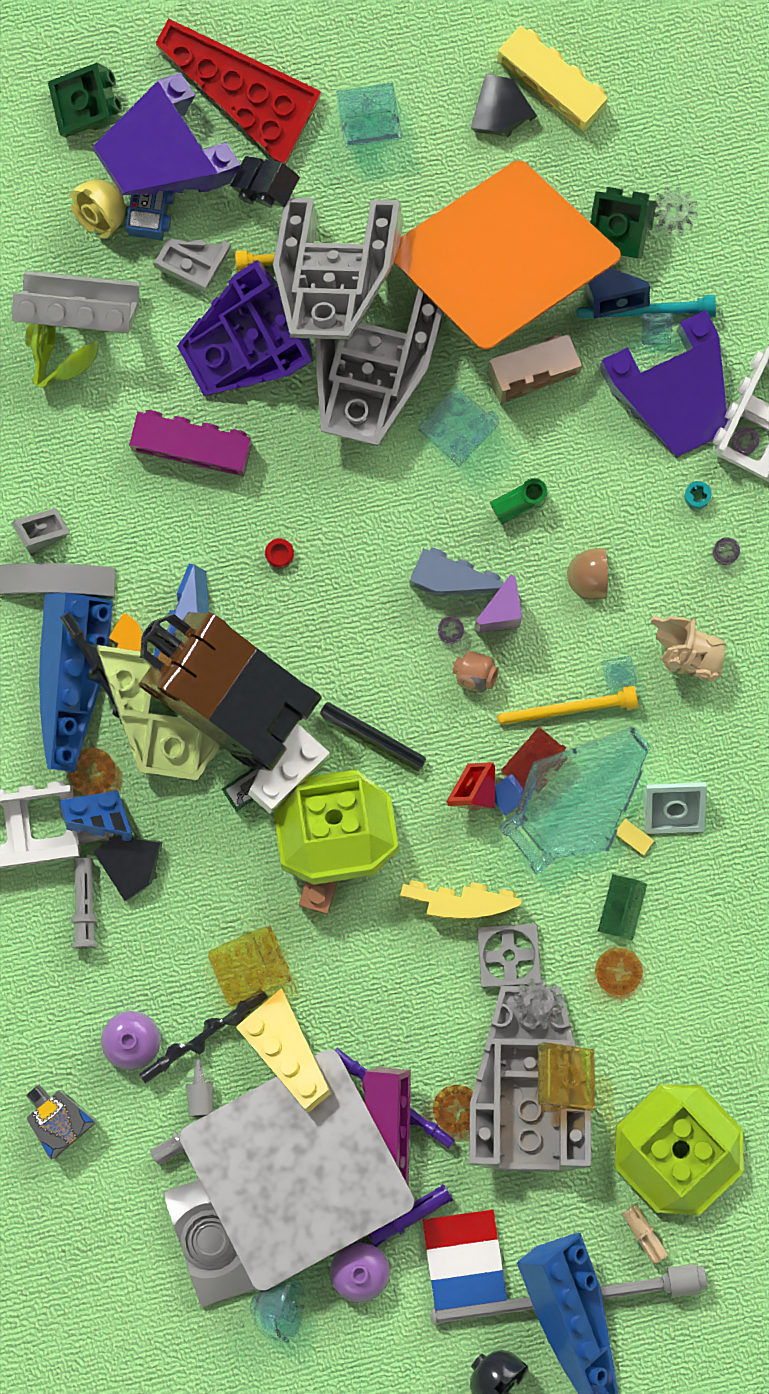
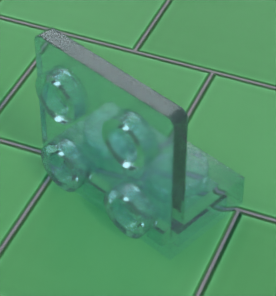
M455 387L418 426V430L460 467L499 426L500 418L492 410L487 414L460 388Z

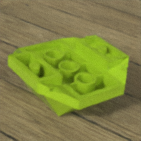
M357 769L307 777L280 804L274 813L281 869L289 874L293 873L313 885L372 876L390 858H393L400 852L391 796ZM333 822H340L338 824L331 825V823Z
M658 1084L616 1125L614 1168L656 1213L701 1215L744 1173L743 1129L702 1085ZM683 1140L688 1146V1152L684 1157L677 1158L673 1154L672 1147L675 1142Z

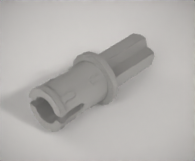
M173 1132L174 1136L151 1149V1155L157 1164H162L182 1151L186 1153L180 1142L181 1132Z

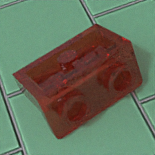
M538 727L500 772L506 777L513 774L527 794L531 789L537 792L547 781L544 774L551 767L556 770L567 758L563 754L567 747L563 744L560 745L541 727Z

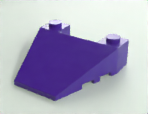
M181 72L158 80L92 148L122 195L157 194L159 191L171 190L173 193H183L184 190L209 192L230 184L241 166L227 142L203 150L181 116L187 113L196 95Z
M706 310L679 324L677 333L686 352L644 372H640L627 347L602 359L599 367L612 394L618 400L620 399L631 410V413L637 419H640L676 458L712 441L719 428L724 429L728 422V419L725 417L727 408L720 338Z

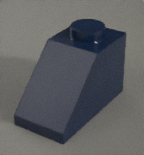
M614 268L606 270L584 285V294L594 319L650 306L649 282Z

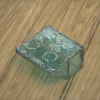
M393 82L336 91L345 148L402 139Z

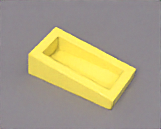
M624 819L614 832V835L643 856L654 842L651 837L627 819Z

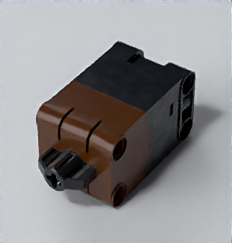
M189 611L183 620L175 614L166 615L152 621L141 636L140 658L151 667L138 684L139 687L163 702L230 752L235 759L250 768L273 771L287 750L282 743L286 741L299 720L308 719L322 698L317 691L301 682L234 631L224 620L211 612L193 613ZM167 621L176 628L173 633L174 635L164 629L160 623ZM147 643H150L160 651L157 658L147 651Z

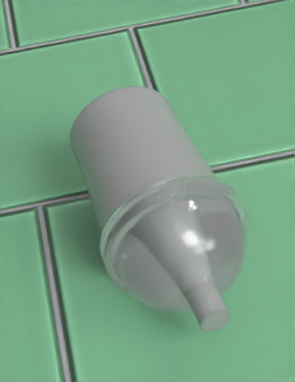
M195 1060V1068L188 1072L184 1081V1086H186L189 1117H204L213 1112L214 1079L209 1070L201 1068V1060Z

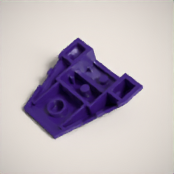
M258 260L232 276L228 281L229 285L219 297L212 301V306L202 318L196 321L177 345L203 396L288 377L313 362L310 338L290 337L278 283Z

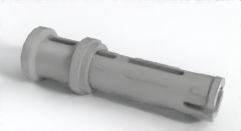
M75 858V914L71 918V923L74 924V942L71 943V948H97L95 923L98 922V917H96V914H93V858Z

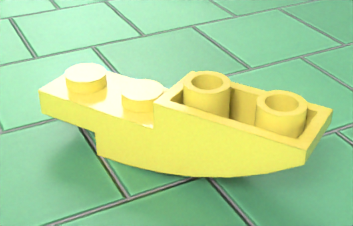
M410 880L409 885L403 884L400 895L402 898L428 903L427 916L447 919L490 917L520 907L522 899L516 898V892L499 889L497 894L487 891L488 886L474 882L470 883V887L464 886L461 897L455 896V890L439 887L438 892L427 890L426 883Z

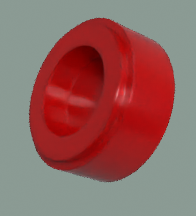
M277 538L267 544L265 557L272 567L277 569L286 568L294 559V549L289 541Z

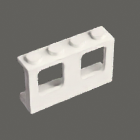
M767 346L761 352L757 351L750 363L753 370L750 376H745L740 383L737 392L741 393L737 403L732 402L725 415L729 420L724 429L719 428L712 443L716 444L713 450L715 455L769 482V443L759 461H755L727 446L740 417L769 431V404L752 395L765 366L769 367V346Z
M65 781L47 783L48 788L36 790L35 785L18 787L17 793L7 794L6 790H0V805L4 808L7 842L0 845V869L82 858L81 846L76 831L66 829V833L63 836L35 840L31 834L28 803L30 800L59 796L62 800L74 798L73 787L70 785L65 786Z

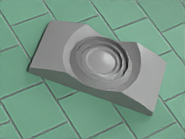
M200 1179L164 1191L171 1220L201 1307L256 1289L240 1261Z

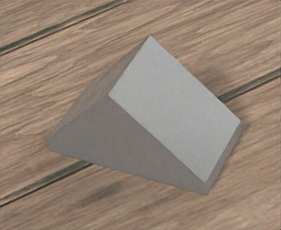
M56 508L16 519L12 522L14 529L30 555L70 533Z

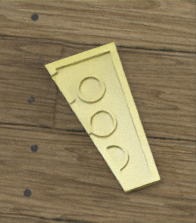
M281 988L237 1025L236 1028L309 1113L331 1094V1091L311 1052L295 1013L292 1011L289 1000Z

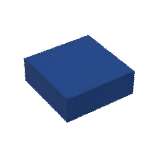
M513 774L507 776L495 786V803L505 816L530 798Z

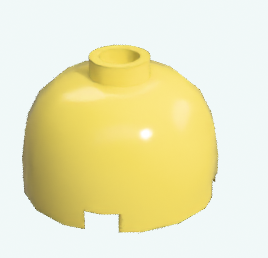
M101 179L88 180L77 186L69 194V199L73 198L74 202L71 210L78 222L90 233L93 231V228L98 233H101L98 236L99 238H108L124 221L126 215L125 201L123 195L114 184Z

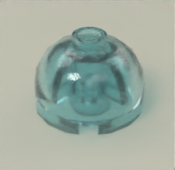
M285 1280L268 1290H260L257 1296L252 1298L250 1312L253 1314V1320L261 1334L284 1343L290 1342L287 1339L288 1336L295 1337L304 1313V1305L298 1306L299 1295L304 1296L302 1284Z

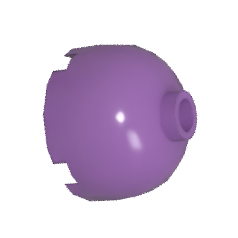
M136 1011L121 1012L112 1017L105 1025L101 1036L103 1054L108 1061L119 1069L131 1071L144 1068L152 1062L158 1054L161 1044L159 1028L154 1021L144 1013Z
M365 1241L354 1242L339 1250L333 1257L330 1267L331 1282L336 1292L346 1300L356 1303L369 1302L378 1297L386 1288L390 1276L389 1262L384 1253L378 1247H375L374 1244Z

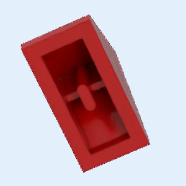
M468 763L446 801L447 805L464 809L495 808L494 763Z

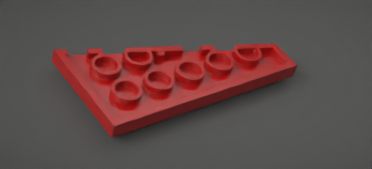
M168 18L156 41V47L274 161L283 162L286 165L322 96V91Z

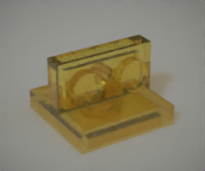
M548 1042L538 1044V1104L541 1105L542 1112L551 1113L568 1108L584 1111L595 1109L594 1049Z

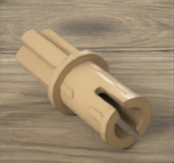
M638 1204L621 1214L636 1236L634 1238L635 1242L639 1241L651 1262L656 1264L667 1257V1252L653 1231L655 1227L649 1225Z

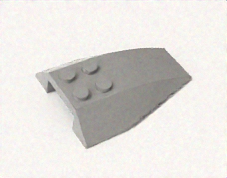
M501 986L470 1101L469 1165L498 1171L562 1172L591 1167V1104L587 1095L582 1069L580 1068L561 987Z

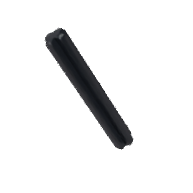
M326 702L320 711V715L323 718L416 771H420L426 762L425 756L330 702Z

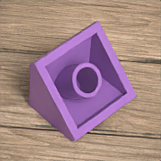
M512 574L477 618L474 627L476 632L484 633L520 627L522 621L516 577Z

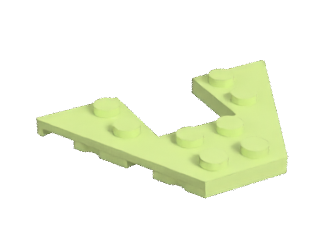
M97 645V650L137 771L198 780L209 761L218 752L220 745L184 718L149 713L151 695L140 688L138 684L151 666L140 658L139 651Z

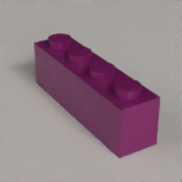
M146 410L145 413L137 411L129 443L132 451L244 477L252 447L251 437H247L246 432L230 429L229 433L220 431L217 425L202 423V426L190 424L191 420L180 416L168 419L162 417V413L154 410Z
M376 1067L365 1071L362 1088L365 1092V1105L409 1187L411 1070Z

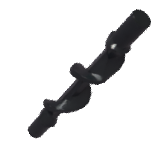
M71 612L63 614L60 619L69 632L70 638L78 644L91 666L87 674L88 680L103 686L114 705L112 714L120 719L107 677L100 666L101 661L96 645L85 640V634L78 626Z
M261 988L244 1001L241 1000L236 1009L225 1017L205 1020L201 1034L186 1044L174 1043L169 1046L165 1056L157 1059V1062L141 1072L139 1076L146 1084L163 1071L166 1072L174 1061L190 1050L201 1055L205 1051V1040L225 1025H239L243 1021L244 1015L250 1013L251 1009L266 1000L268 996Z

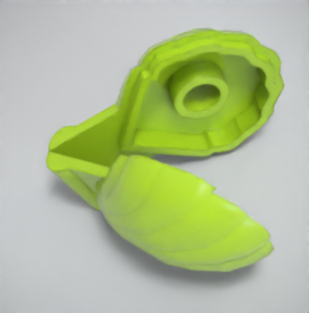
M29 324L26 329L25 344L27 347H31L36 364L35 375L32 378L33 383L43 388L52 386L56 379L68 380L85 372L97 357L98 341L79 348L67 357L52 374L45 378L47 363L54 348L56 326Z

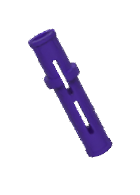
M442 1184L432 1192L416 1200L410 1212L368 1235L375 1247L398 1233L402 1235L405 1233L404 1229L447 1203L452 1202L453 1199L445 1185Z

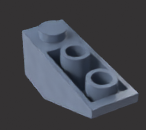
M431 547L430 551L423 548L410 578L411 586L434 596L497 593L504 584V582L500 581L501 577L487 570L484 571V574L473 569V564L462 559H458L457 562L446 558L447 554L433 547Z

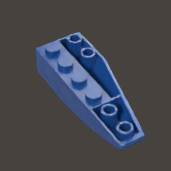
M66 592L45 594L40 646L39 693L42 737L47 769L75 772L100 688V684L88 680L87 674L91 666L78 644L70 638V634L60 617L67 612H71L78 626L83 630L86 641L95 644L96 647L97 645L109 647L113 601ZM100 662V666L104 672L102 662Z
M574 1233L534 1247L517 1262L537 1318L564 1372L578 1394H618L601 1287L581 1233Z

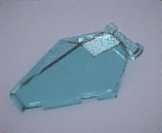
M629 727L533 762L516 813L506 820L499 830L504 836L510 837L531 863L529 867L535 874L545 870L556 858L609 851L618 831L615 829L622 812H626L643 773L641 767L651 747L636 728ZM520 826L534 844L544 852L541 856L518 830Z

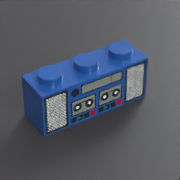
M171 190L159 191L157 194L131 195L126 224L128 235L163 241L164 232H169L171 215H167L168 205H173L175 193Z

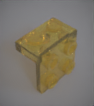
M270 926L251 931L208 952L209 961L226 1003L230 1006L292 981L288 964L283 959L277 937L272 932Z

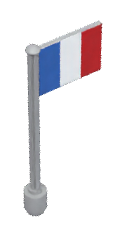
M494 1209L422 1220L435 1308L431 1310L430 1318L435 1326H438L437 1323L534 1309L530 1297L507 1300ZM688 1264L667 1267V1274H662V1278L601 1286L602 1299L664 1290L665 1293L670 1292L672 1298L697 1295L701 1293L700 1291L707 1290V1280L703 1265Z

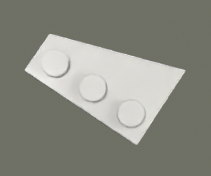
M298 724L294 727L286 741L282 743L287 750L273 771L259 770L249 790L248 795L268 813H271L330 754L327 749Z

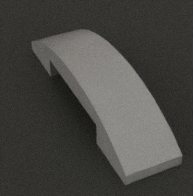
M58 563L0 565V595L66 592L88 597L115 598L116 569L104 566Z

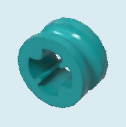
M692 482L684 494L686 504L692 509L704 508L711 499V489L704 482ZM697 488L701 489L702 495L706 497L703 501L701 498L699 502L693 501L694 496L690 494V491L693 490L695 492Z

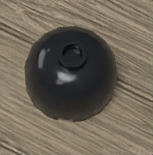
M493 1351L488 1356L482 1353L471 1365V1368L474 1370L470 1378L472 1394H511L508 1392L515 1383L517 1385L520 1384L529 1367L518 1356L509 1351Z

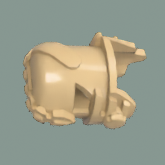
M658 616L652 617V624L658 627L656 639L667 648L661 660L668 671L673 672L677 669L676 673L678 674L686 673L705 681L709 680V682H713L721 677L726 643L721 638L695 629V619L689 620L684 617L668 616L666 619H661Z

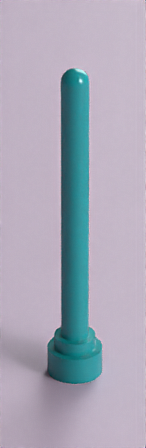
M715 294L703 295L702 298H697V301L651 303L648 307L605 317L683 313L699 314L706 310L710 318H715ZM580 307L576 311V315L580 319L594 318L590 307Z

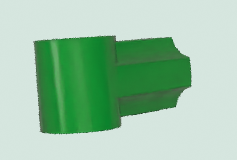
M531 478L525 481L523 485L490 501V505L500 524L503 525L533 508L541 507L547 500L546 484L539 478ZM534 486L540 488L543 494L539 499L532 500L527 497L526 491Z

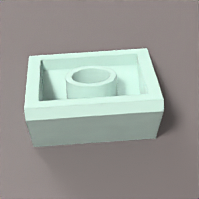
M706 782L646 785L643 788L645 834L704 832Z

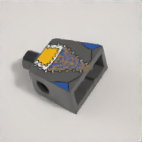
M39 1084L26 1095L36 1108L27 1117V1120L51 1160L60 1155L98 1122L94 1116L63 1090H58L50 1097Z

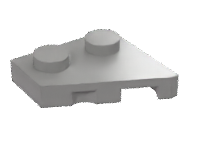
M168 239L156 258L154 267L206 292L230 251L231 243L222 241V244H204V240L185 242L183 240Z

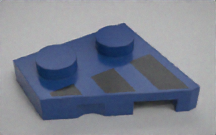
M118 790L60 800V810L67 830L89 832L92 835L103 837L105 832L122 835V840L124 841L131 840L132 832Z

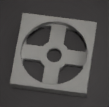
M537 924L477 927L481 987L541 983ZM519 931L526 935L532 943V948L518 949L514 945L513 932ZM501 932L502 946L499 950L485 951L488 939L495 933ZM506 950L514 952L515 957L512 961H506L503 958V953ZM533 960V967L529 973L523 978L517 979L516 965L519 961ZM499 962L504 966L505 980L494 977L486 968V963Z

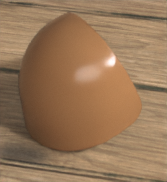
M605 548L588 549L578 554L570 562L567 569L568 583L571 589L580 597L586 599L607 598L608 567Z

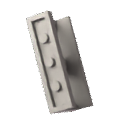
M25 271L23 275V292H13L12 321L129 333L139 310L140 282Z

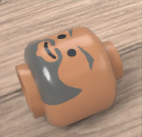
M468 651L463 658L458 657L453 667V674L457 675V684L460 687L477 693H483L487 689H492L499 671L492 657L474 651Z

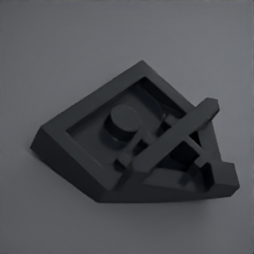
M485 74L471 129L474 132L502 135L504 133L509 137L512 135V130L528 119L532 121L537 117V114L513 79Z
M117 835L93 851L124 901L134 897L151 885L153 879L157 878L158 854L162 849L163 842L147 840L133 835L130 841L122 840V835Z

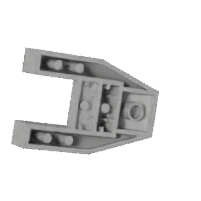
M289 198L286 206L283 207L273 267L290 337L350 339L389 274L399 249L403 226L400 201L371 200L364 244L314 243L318 223L314 198Z
M420 288L418 289L407 334L360 322L350 339L315 338L321 432L375 446L380 444L428 371L444 312Z

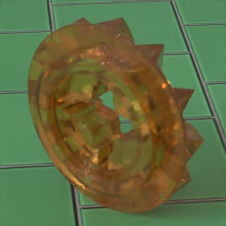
M87 748L81 751L75 772L68 773L72 785L78 791L86 795H94L110 788L115 779L116 770L109 754L101 749ZM96 759V769L101 771L104 776H94L93 780L88 784L89 775L80 769L91 768Z
M611 948L605 951L597 960L595 966L597 982L610 994H628L638 987L642 979V963L634 952L626 948ZM620 958H622L623 969L627 970V972H632V974L622 975L620 980H618V984H616L615 974L610 970H606V968L617 967Z
M450 1085L443 1088L435 1097L433 1115L438 1125L444 1130L452 1133H461L470 1129V1109L460 1112L459 1122H456L453 1112L443 1111V1108L453 1105L454 1095H457L460 1105L470 1107L473 1094L470 1088L463 1085Z

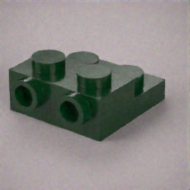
M96 62L48 81L60 136L66 138L87 129L96 131L115 124L119 120L118 113L122 112V105L119 98L113 94L112 86L116 85V79L110 69Z
M606 187V192L595 191L590 223L620 250L621 256L643 259L647 230H652L657 201L649 200L650 194L636 191H633L632 197L623 195L624 189Z

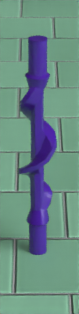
M336 1048L335 1052L339 1054L348 1073L359 1077L363 1082L367 1069L361 1066L357 1060L354 1061L339 1048ZM410 1108V1125L421 1126L428 1136H432L449 1149L455 1139L439 1128L438 1124L426 1120Z

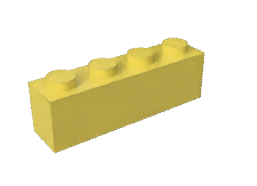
M520 25L498 50L497 61L584 132L606 108L608 100L606 92L598 84L588 82L578 67L574 65L570 67L564 62L562 55L553 47L547 48L541 43L540 37L533 30H526Z

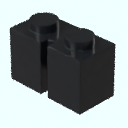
M245 156L230 187L239 193L238 197L248 204L259 202L269 208H272L273 205L285 207L300 176L283 162L267 159L264 161L261 158Z

